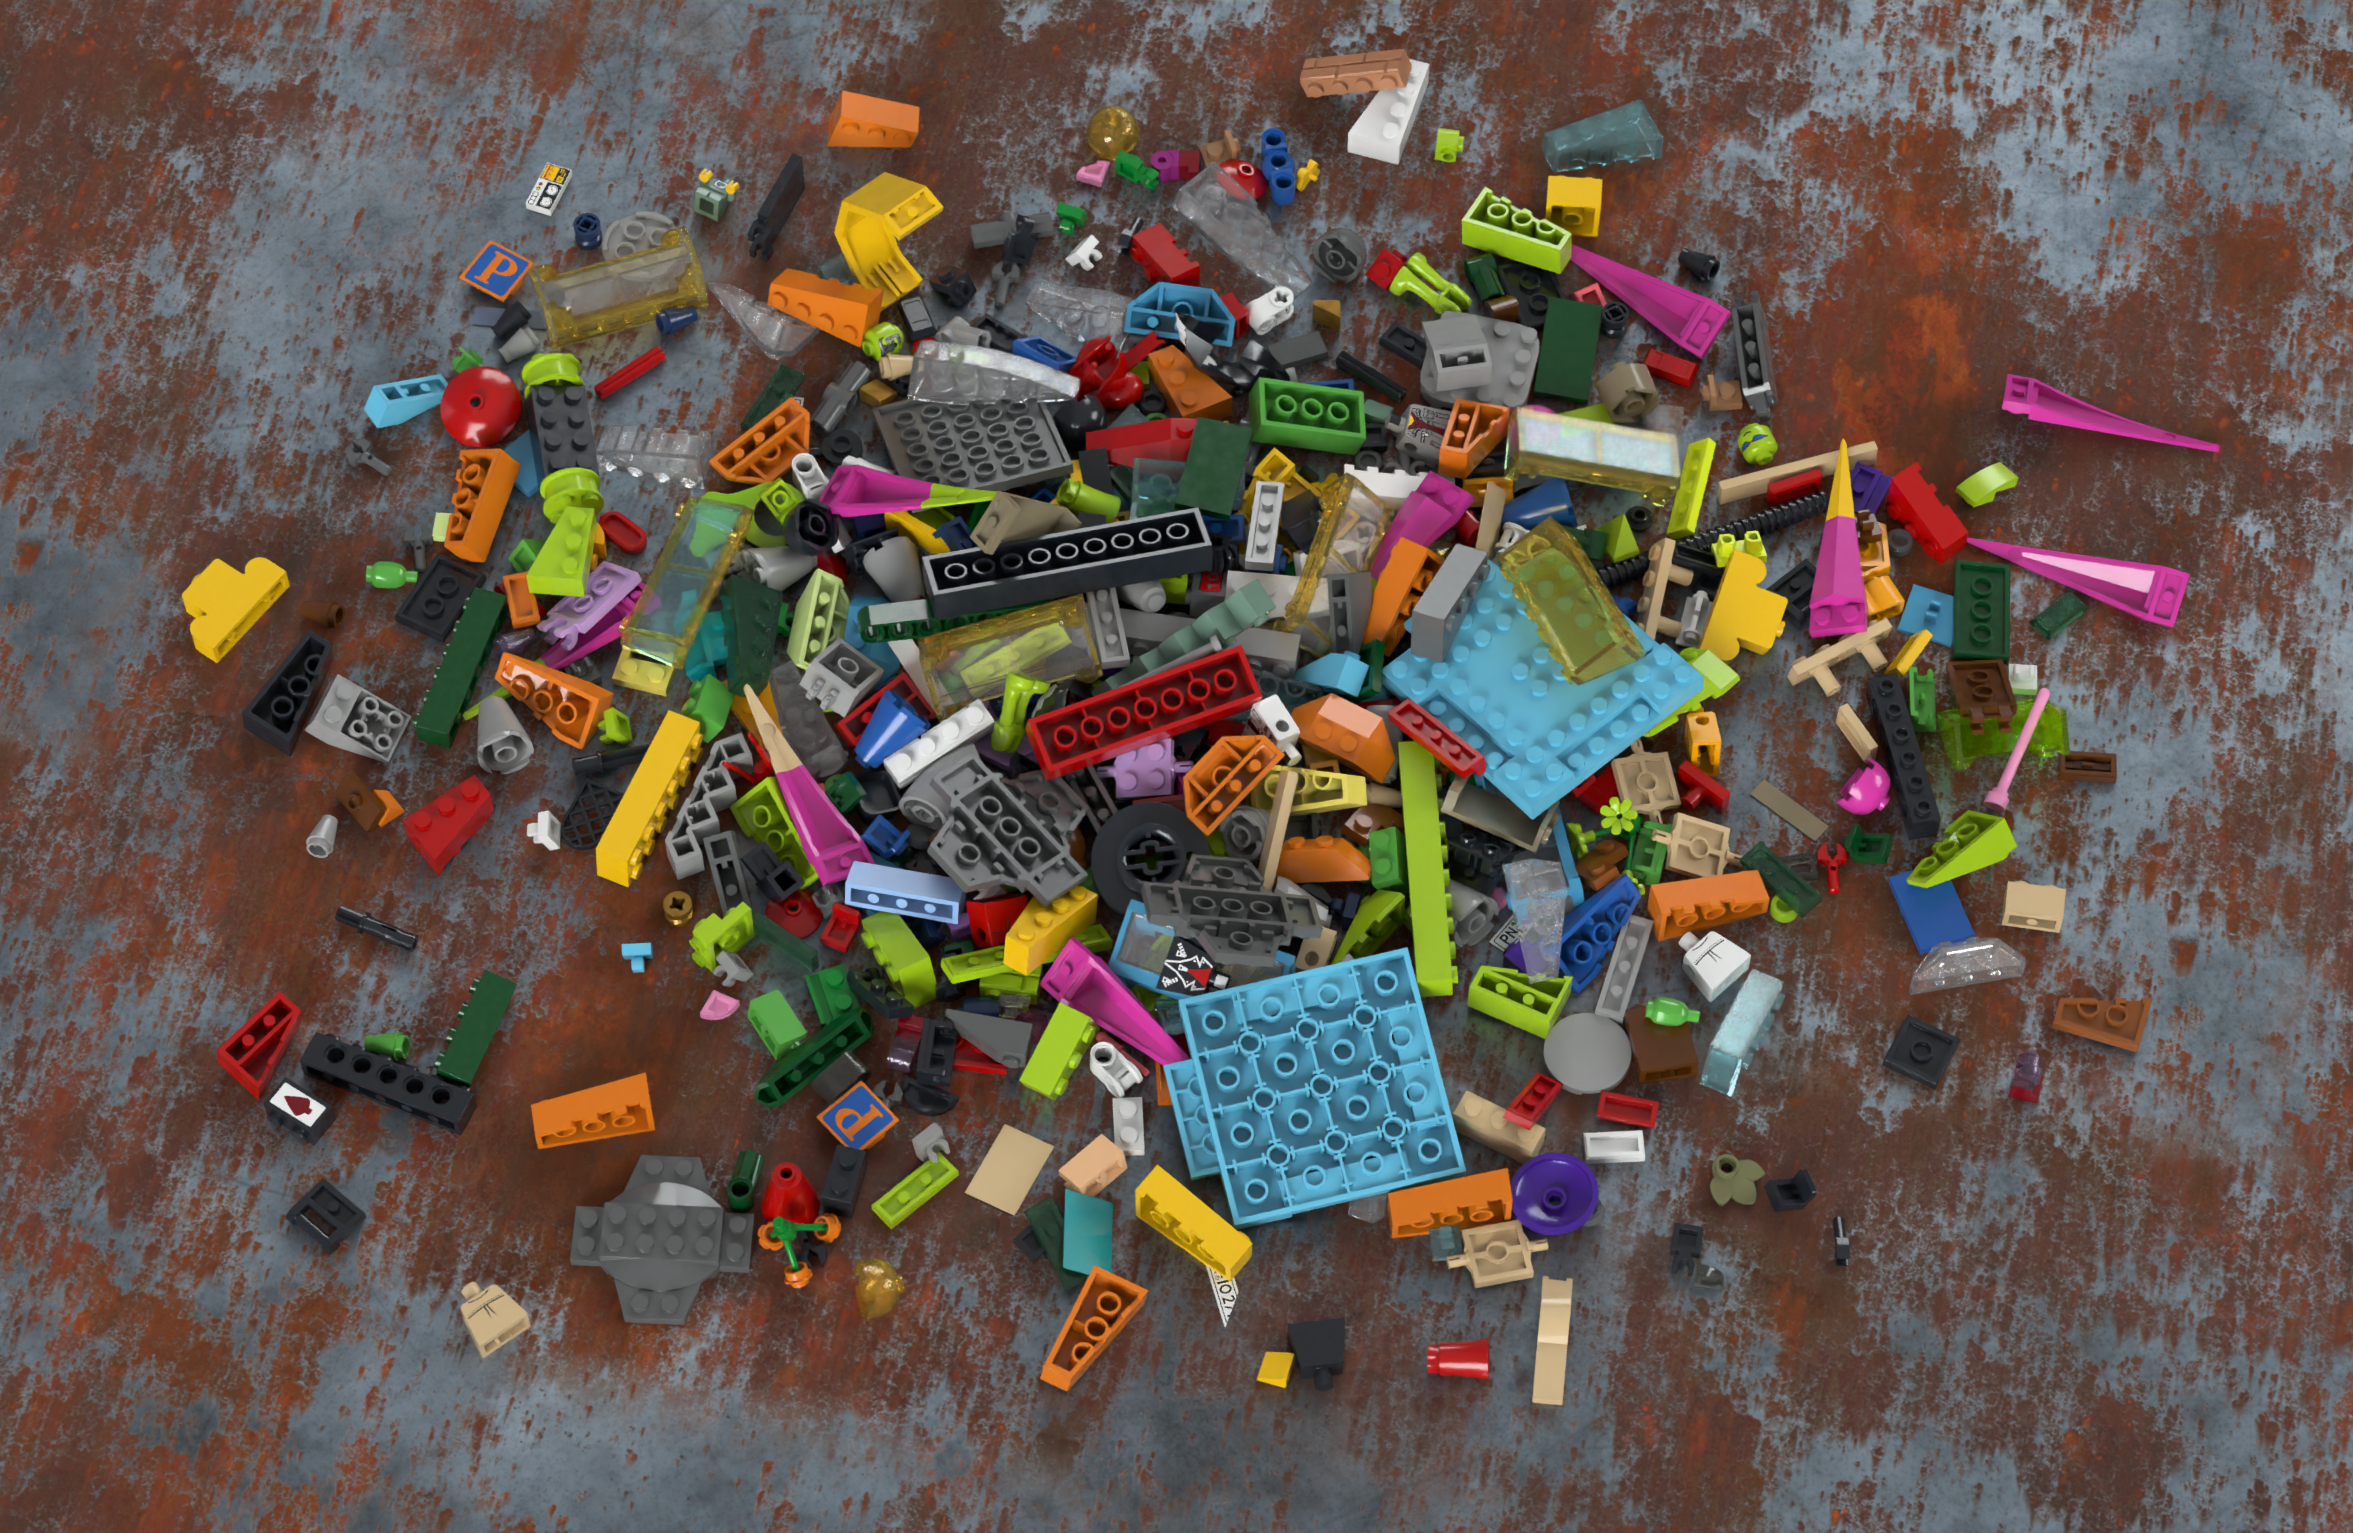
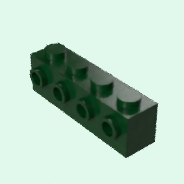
M487 970L484 971L481 979L475 977L468 992L473 994L470 1003L463 1002L457 1018L462 1020L458 1028L451 1027L445 1040L450 1045L446 1053L440 1051L433 1066L438 1069L436 1075L443 1078L446 1083L454 1086L463 1085L467 1088L470 1087L517 986L516 983Z

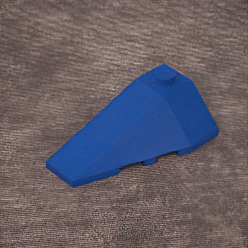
M1622 874L1565 915L1532 943L1549 957L1548 971L1555 977L1564 979V976L1573 977L1571 990L1575 993H1579L1598 975L1602 968L1600 963L1607 951H1611L1615 945L1613 940L1620 927L1626 925L1641 898V894L1627 874Z

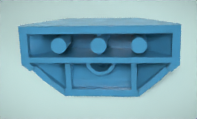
M1158 282L1127 305L1124 332L1149 335L1152 331H1155L1158 337L1180 340L1179 330L1176 326V311L1194 317L1200 323H1212L1225 327L1212 344L1232 347L1236 320L1214 289Z
M855 595L849 605L844 641L885 670L873 691L875 693L877 688L885 684L900 670L901 662L888 642L866 643L861 639L857 613L865 606L889 602L884 597Z

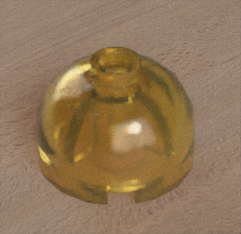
M1110 105L1097 110L1089 119L1086 131L1089 148L1091 150L1093 148V150L1098 152V156L1114 160L1121 150L1127 153L1133 148L1135 150L1140 139L1137 119L1129 110L1122 106Z
M878 1258L860 1259L855 1262L854 1276H860L858 1285L855 1286V1292L861 1315L865 1316L866 1320L886 1316L898 1304L899 1293H904L905 1287L902 1275H897L890 1263Z

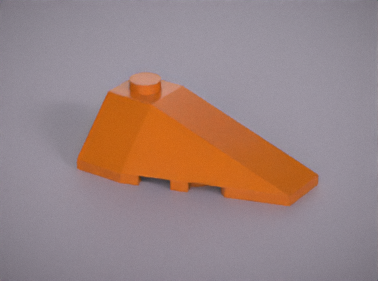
M507 652L503 653L495 679L518 701H523L534 712L533 715L538 720L542 719L552 729L551 732L558 739L581 750L586 748L598 731V723L604 720L603 712L610 708L614 693L589 681Z

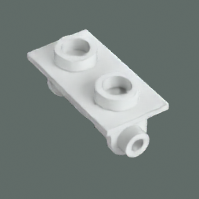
M1697 591L1692 598L1687 597L1681 619L1682 630L1679 637L1676 638V645L1695 647L1697 649L1713 602H1709L1706 592Z

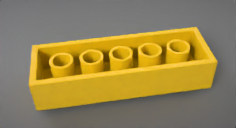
M668 710L596 847L598 876L628 888L633 878L636 880L639 878L643 869L642 861L645 855H651L655 846L654 838L657 832H663L667 823L666 815L669 809H675L679 800L678 792L681 786H687L691 777L690 769L693 763L698 764L702 757L703 748L700 745L703 735L700 734V722Z

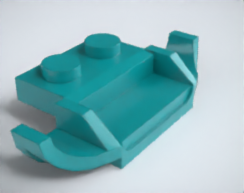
M697 591L684 593L682 607L677 615L675 626L686 676L692 683L696 680L701 681L708 673L716 678L714 666L741 661L730 608L702 614Z

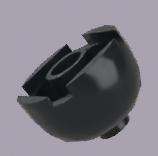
M1084 395L1086 400L1079 402L1074 398L1061 406L1054 414V424L1066 445L1074 448L1086 447V432L1107 428L1106 410L1095 395Z
M810 498L792 507L784 518L782 526L783 536L791 549L800 555L813 557L825 553L835 546L838 541V522L836 518H831L828 513L830 511L829 507L821 501Z

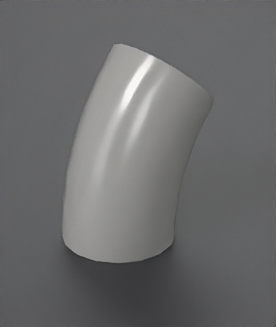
M973 742L959 747L940 758L927 768L907 789L899 801V808L910 822L925 825L933 832L944 826L947 822V813L945 811L948 804L929 784L933 777L971 753H974L980 759Z

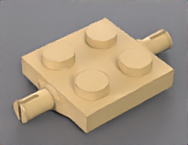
M1640 737L1631 744L1632 755L1612 761L1611 765L1621 803L1624 799H1630L1632 801L1630 810L1635 809L1638 814H1648L1650 821L1663 824L1660 812L1676 809L1681 805L1668 752H1644Z
M1678 812L1674 815L1670 833L1654 829L1652 833L1654 835L1651 837L1652 841L1667 844L1668 852L1665 869L1686 876L1703 878L1723 875V869L1727 863L1741 868L1744 864L1743 860H1745V856L1729 851L1730 828Z
M1513 1220L1462 1230L1461 1237L1464 1244V1253L1447 1256L1446 1259L1449 1269L1466 1265L1472 1275L1474 1287L1480 1288L1533 1278L1534 1271L1530 1260L1531 1253L1548 1250V1242L1546 1237L1529 1241L1523 1233L1521 1222Z

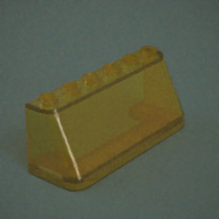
M1551 516L1497 556L1502 565L1499 569L1508 582L1512 581L1515 586L1512 588V592L1520 602L1524 601L1527 606L1524 609L1526 615L1533 623L1536 622L1539 628L1536 629L1538 635L1545 643H1549L1552 647L1549 649V653L1558 664H1562L1564 669L1561 670V673L1570 684L1575 682L1580 686L1637 662L1647 654L1578 541Z

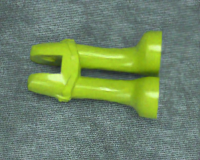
M1415 253L1408 260L1406 267L1403 266L1399 270L1389 289L1390 292L1397 296L1409 290L1423 298L1435 309L1434 311L1437 314L1441 315L1446 311L1462 313L1461 309L1466 310L1472 304V299L1457 284H1451L1427 264L1426 257L1421 253ZM1417 277L1423 278L1442 293L1435 292Z
M1008 671L1005 680L1002 713L999 720L995 721L994 730L991 735V747L994 750L1007 753L1018 751L1025 734L1024 724L1028 703L1032 695L1047 693L1050 687L1049 682L1023 673Z

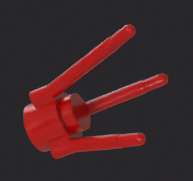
M748 732L747 736L762 758L754 767L755 775L753 776L727 761H723L722 765L757 786L765 778L776 776L770 758L753 733Z

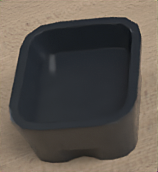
M884 770L855 775V778L867 793L856 804L861 820L865 823H871L879 814L886 820L892 819L900 809L899 801L901 798L891 775Z

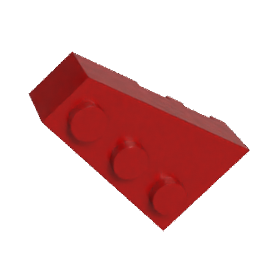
M1161 223L1132 235L1130 253L1136 263L1140 262L1144 275L1149 282L1153 281L1154 284L1166 282L1200 287V264L1197 261L1191 263L1186 258L1189 256L1188 252L1184 248L1179 250L1175 246V243H1177L1176 239Z
M901 672L833 726L849 747L856 746L883 693L887 689L894 691L916 709L918 718L923 715L927 720L939 716L906 673Z
M474 775L403 820L408 839L438 877L444 871V866L449 860L459 854L461 846L470 836L473 837L494 813L491 794Z

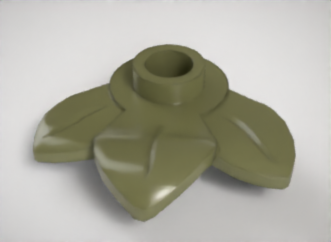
M1730 1154L1721 1155L1712 1164V1174L1714 1176L1710 1183L1712 1197L1721 1206L1725 1205L1731 1198L1741 1204H1754L1757 1196L1754 1181L1761 1179L1765 1172L1758 1163L1752 1160H1738ZM1728 1167L1732 1172L1725 1173L1721 1169Z

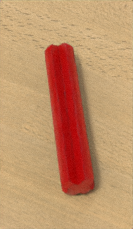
M655 346L594 386L596 395L601 400L607 398L664 361L666 358L664 351L659 346Z

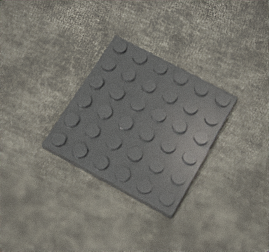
M1030 369L872 408L873 418L898 476L953 487L1006 491L1011 488L1074 473L1072 461ZM931 508L914 509L911 511L912 513H915L919 511H927Z

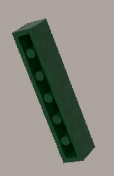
M474 587L471 597L467 596L465 599L461 620L457 619L455 622L453 639L451 643L448 642L445 646L444 660L441 666L438 665L435 669L433 686L431 689L428 688L426 690L423 701L424 707L421 712H417L413 724L417 731L418 740L450 749L464 718L463 714L468 709L509 612L506 595Z

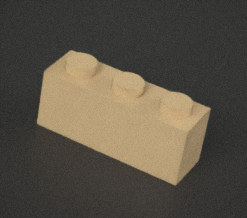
M1466 1090L1453 1113L1456 1132L1522 1164L1539 1154L1544 1145L1546 1128L1535 1124L1530 1130H1527L1504 1119L1506 1109Z

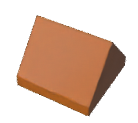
M374 790L372 792L386 809L378 823L380 827L404 813V809L389 791Z

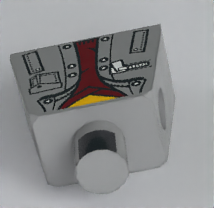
M1411 404L1402 416L1389 413L1384 427L1398 432L1395 443L1397 450L1434 468L1439 462L1440 446L1451 412Z

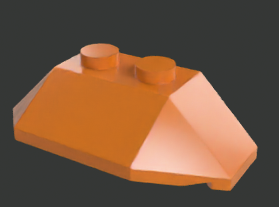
M790 397L710 459L709 464L728 481L752 485L775 481L792 468V460L796 455L801 453L809 454L810 413L794 398Z
M1333 693L1294 708L1290 716L1300 730L1297 742L1333 760L1337 759L1339 763L1383 784L1396 758L1382 717Z
M1265 735L1221 737L1182 778L1186 818L1208 837L1285 754Z
M1329 835L1320 836L1316 839L1293 837L1286 840L1282 845L1274 882L1276 883L1277 875L1288 878L1294 883L1369 880L1371 876V861L1351 842L1343 838H1333Z

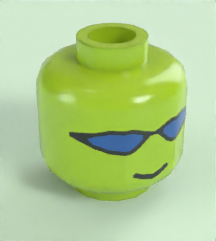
M1758 423L1745 426L1740 431V436L1737 440V445L1742 455L1750 464H1768L1772 461L1778 448V444L1770 429Z

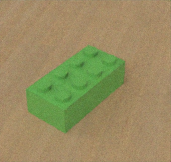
M1259 377L1249 393L1250 428L1253 429L1251 441L1356 455L1366 440L1364 392Z

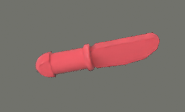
M1103 1031L1096 1035L1098 1042H1109L1128 1061L1138 1068L1143 1076L1146 1077L1150 1073L1147 1068L1124 1051V1045H1120Z

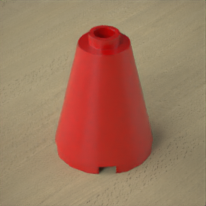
M791 1162L780 1163L773 1169L761 1200V1211L766 1223L773 1221L776 1217H782L790 1223L813 1224L819 1215L820 1197L817 1190L797 1165Z

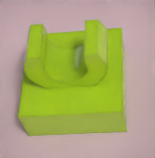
M613 707L604 711V720L598 723V728L606 731V734L600 736V740L606 744L616 741L623 746L632 742L629 717Z

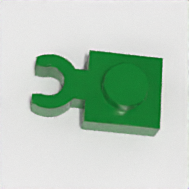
M1123 150L1116 155L1115 170L1117 174L1137 185L1142 182L1145 187L1154 190L1159 184V181L1156 179L1159 176V172L1153 168L1144 167V162L1134 154H1128Z

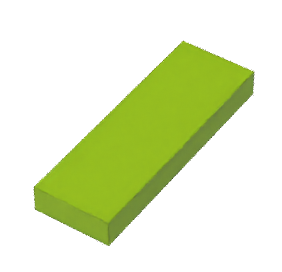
M939 1151L936 1153L939 1162L933 1163L928 1159L871 1205L872 1210L891 1230L959 1176L958 1170Z

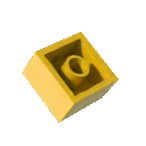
M1563 175L1548 176L1545 219L1572 233L1573 236L1598 237L1602 179L1566 177Z

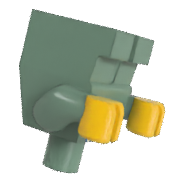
M704 169L699 174L700 187L695 192L694 211L718 221L726 213L730 202L735 200L739 184L737 182L733 184L734 181L725 178L723 181L713 178L709 181L713 173L710 170L707 172V169Z

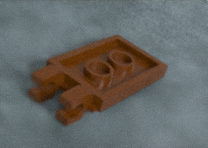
M2003 660L1946 662V674L1959 716L1963 717V719H1969L1971 734L1983 735L1982 723H1984V718H1997L2000 734L2012 733L2010 721H2013V717L2017 714V702Z

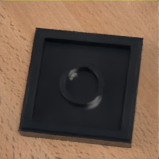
M1907 1015L1882 1065L1936 1090L1960 1045L1961 1039Z

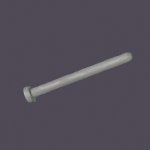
M1215 635L1209 638L1210 643L1117 688L1224 650Z

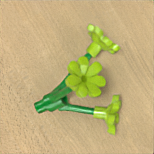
M1612 797L1609 801L1611 807L1606 805L1601 807L1600 813L1606 816L1601 821V825L1606 829L1595 832L1593 830L1582 832L1579 823H1566L1567 839L1571 841L1569 847L1571 853H1574L1576 860L1588 853L1586 843L1593 842L1598 837L1614 834L1627 839L1629 855L1626 856L1625 870L1622 871V874L1629 876L1641 895L1645 893L1644 885L1638 884V879L1633 878V872L1631 871L1636 832L1640 830L1643 818L1638 815L1635 809L1630 810L1632 807L1630 799H1624L1620 803L1617 797Z

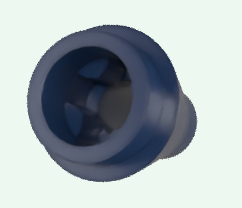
M691 305L688 307L661 309L660 313L655 315V320L661 334L667 333L671 335L688 324L697 321L698 315L695 307Z

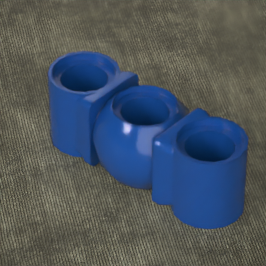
M1270 128L1262 134V172L1265 178L1269 180L1273 202L1280 206H1286L1295 199V177L1293 175L1295 162L1288 153L1284 132L1277 128Z

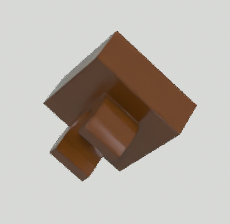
M1869 509L1858 511L1855 517L1858 544L1880 542L1882 532L1875 515L1870 514Z

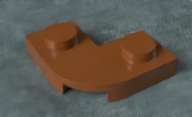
M1367 804V806H1361L1343 825L1341 832L1365 847L1369 843L1370 832L1396 827L1405 836L1403 815L1382 804Z
M1613 839L1600 842L1594 850L1583 856L1575 866L1581 883L1596 891L1600 890L1620 877L1618 869L1614 864L1628 856L1629 853L1624 844Z

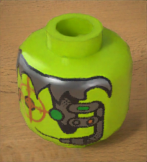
M889 322L880 323L866 331L865 339L862 342V349L868 357L879 361L880 357H886V354H899L904 343L903 334L896 325H892Z

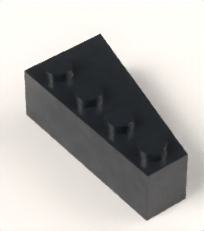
M308 630L243 711L244 728L291 757L333 661L332 643Z

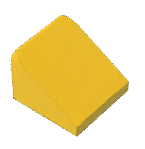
M1266 1352L1257 1380L1286 1388L1295 1362V1354Z

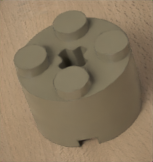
M1617 362L1611 367V371L1595 384L1610 419L1616 423L1632 422V416L1638 414L1644 417L1651 413L1660 401L1658 390L1645 364Z

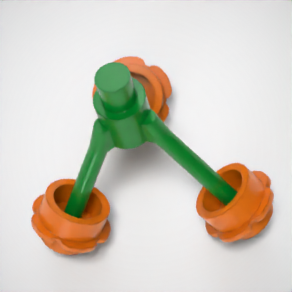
M825 1213L819 1216L814 1224L790 1223L782 1217H776L773 1221L768 1222L767 1225H762L759 1228V1244L764 1249L770 1248L776 1251L782 1248L783 1244L785 1246L791 1264L784 1270L786 1276L784 1282L786 1284H791L793 1288H800L807 1285L813 1275L807 1263L797 1262L792 1248V1241L796 1238V1232L814 1231L817 1238L823 1239L827 1243L833 1242L834 1238H837L841 1231L840 1221L835 1214Z

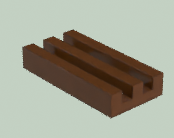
M2059 750L2058 780L2116 782V754ZM2065 760L2082 761L2083 763H2067ZM2092 762L2110 763V765H2097Z

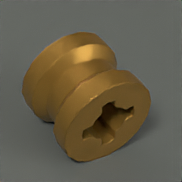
M675 891L665 897L663 908L666 921L674 927L688 925L692 921L694 914L690 896L682 891Z

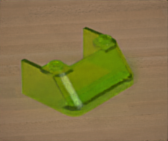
M2036 698L2016 701L2017 714L2013 717V721H2010L2012 733L2000 734L1997 718H1984V723H1982L1983 735H1972L1969 728V719L1960 717L1958 709L1938 712V726L1948 763L1954 768L1962 770L1971 767V762L1976 761L1977 757L2012 753ZM2048 699L2025 751L2030 750L2037 753L2038 757L2054 756V751H2058L2064 756L2070 755L2066 710Z

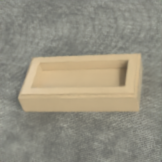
M1848 703L1840 706L1836 724L1863 761L1869 757L1875 760L1878 749L1877 743Z

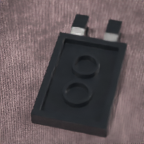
M792 153L757 213L758 219L753 221L747 234L748 241L753 242L749 253L753 258L756 257L759 249H765L761 254L762 261L767 262L774 253L773 244L805 190L802 156Z

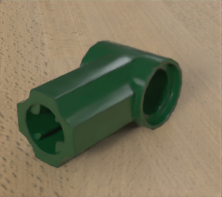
M1491 253L1464 260L1466 277L1470 283H1474L1482 305L1485 301L1505 296L1497 277V267Z
M1555 524L1550 544L1555 549L1577 553L1580 557L1603 561L1609 534L1588 528L1581 530Z
M746 1150L739 1153L732 1179L727 1184L728 1205L733 1212L746 1213L754 1206V1195L765 1162L764 1156L758 1154L757 1151ZM737 1193H745V1194H746L745 1196H742V1197L735 1196Z

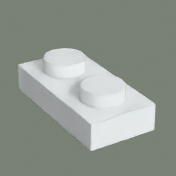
M1142 1097L1113 1098L1115 1145L1124 1152V1156L1145 1155Z

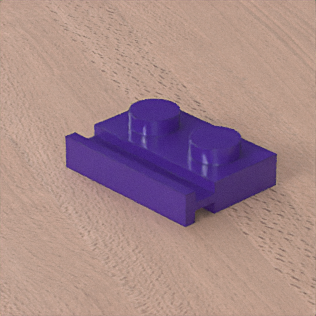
M1857 462L1850 475L1854 513L1857 514L1858 511L1869 509L1870 514H1874L1876 517L1889 491L1891 479L1894 476H1885L1882 474L1883 472Z

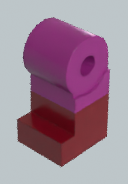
M1158 151L1151 156V168L1159 172V176L1156 178L1159 182L1189 180V186L1200 187V151Z

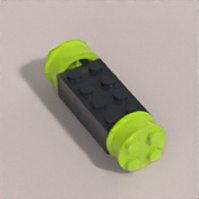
M569 353L536 354L532 356L521 372L522 380L527 385L524 392L526 399L525 408L539 495L546 499L543 504V512L553 524L558 522L566 506L594 508L595 515H598L604 507L603 496L598 492L601 487V480L585 385L582 379L579 378L582 367L574 355Z

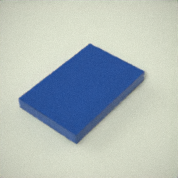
M1913 871L1889 877L1888 883L1919 954L1974 939L1975 933L1951 880L1929 888H1923L1908 884L1906 879Z

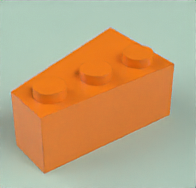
M842 91L828 121L827 146L911 148L918 134L920 107Z
M1174 345L1148 354L1149 375L1158 391L1164 395L1166 406L1173 418L1198 419L1199 416L1219 421L1232 416V396L1208 375L1194 368L1189 358Z
M1456 399L1440 446L1438 474L1466 479L1507 435L1510 407Z

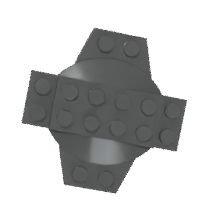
M971 753L932 778L929 785L948 804V807L945 811L947 813V822L930 844L927 853L965 893L1006 884L1017 887L1022 893L1029 890L1046 907L1086 880L1087 872L1069 855L1070 845H1068V840L1086 815L1089 806L1061 777L1046 781L1042 770L1019 774L1017 779L1008 780L1003 778L1002 773H992L974 753Z
M1192 854L1183 883L1176 880L1172 884L1144 881L1142 884L1141 894L1149 924L1159 927L1173 926L1175 936L1185 939L1196 938L1214 962L1225 965L1243 964L1252 967H1273L1279 945L1290 946L1292 936L1302 939L1321 938L1323 930L1314 896L1285 894L1277 888L1273 890V893L1268 891L1263 886L1265 879L1249 859Z
M641 1155L622 1194L611 1202H605L604 1207L576 1206L570 1262L571 1265L601 1266L607 1275L609 1274L614 1278L625 1322L685 1325L704 1281L709 1278L713 1279L719 1272L750 1273L755 1215L724 1212V1207H721L710 1196L701 1158Z

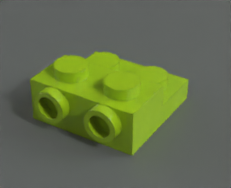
M742 902L736 908H730L722 920L713 913L707 919L704 918L696 924L693 930V938L689 942L695 950L692 958L700 967L706 966L713 973L714 969L721 965L716 960V957L722 950L736 953L755 937L751 908Z

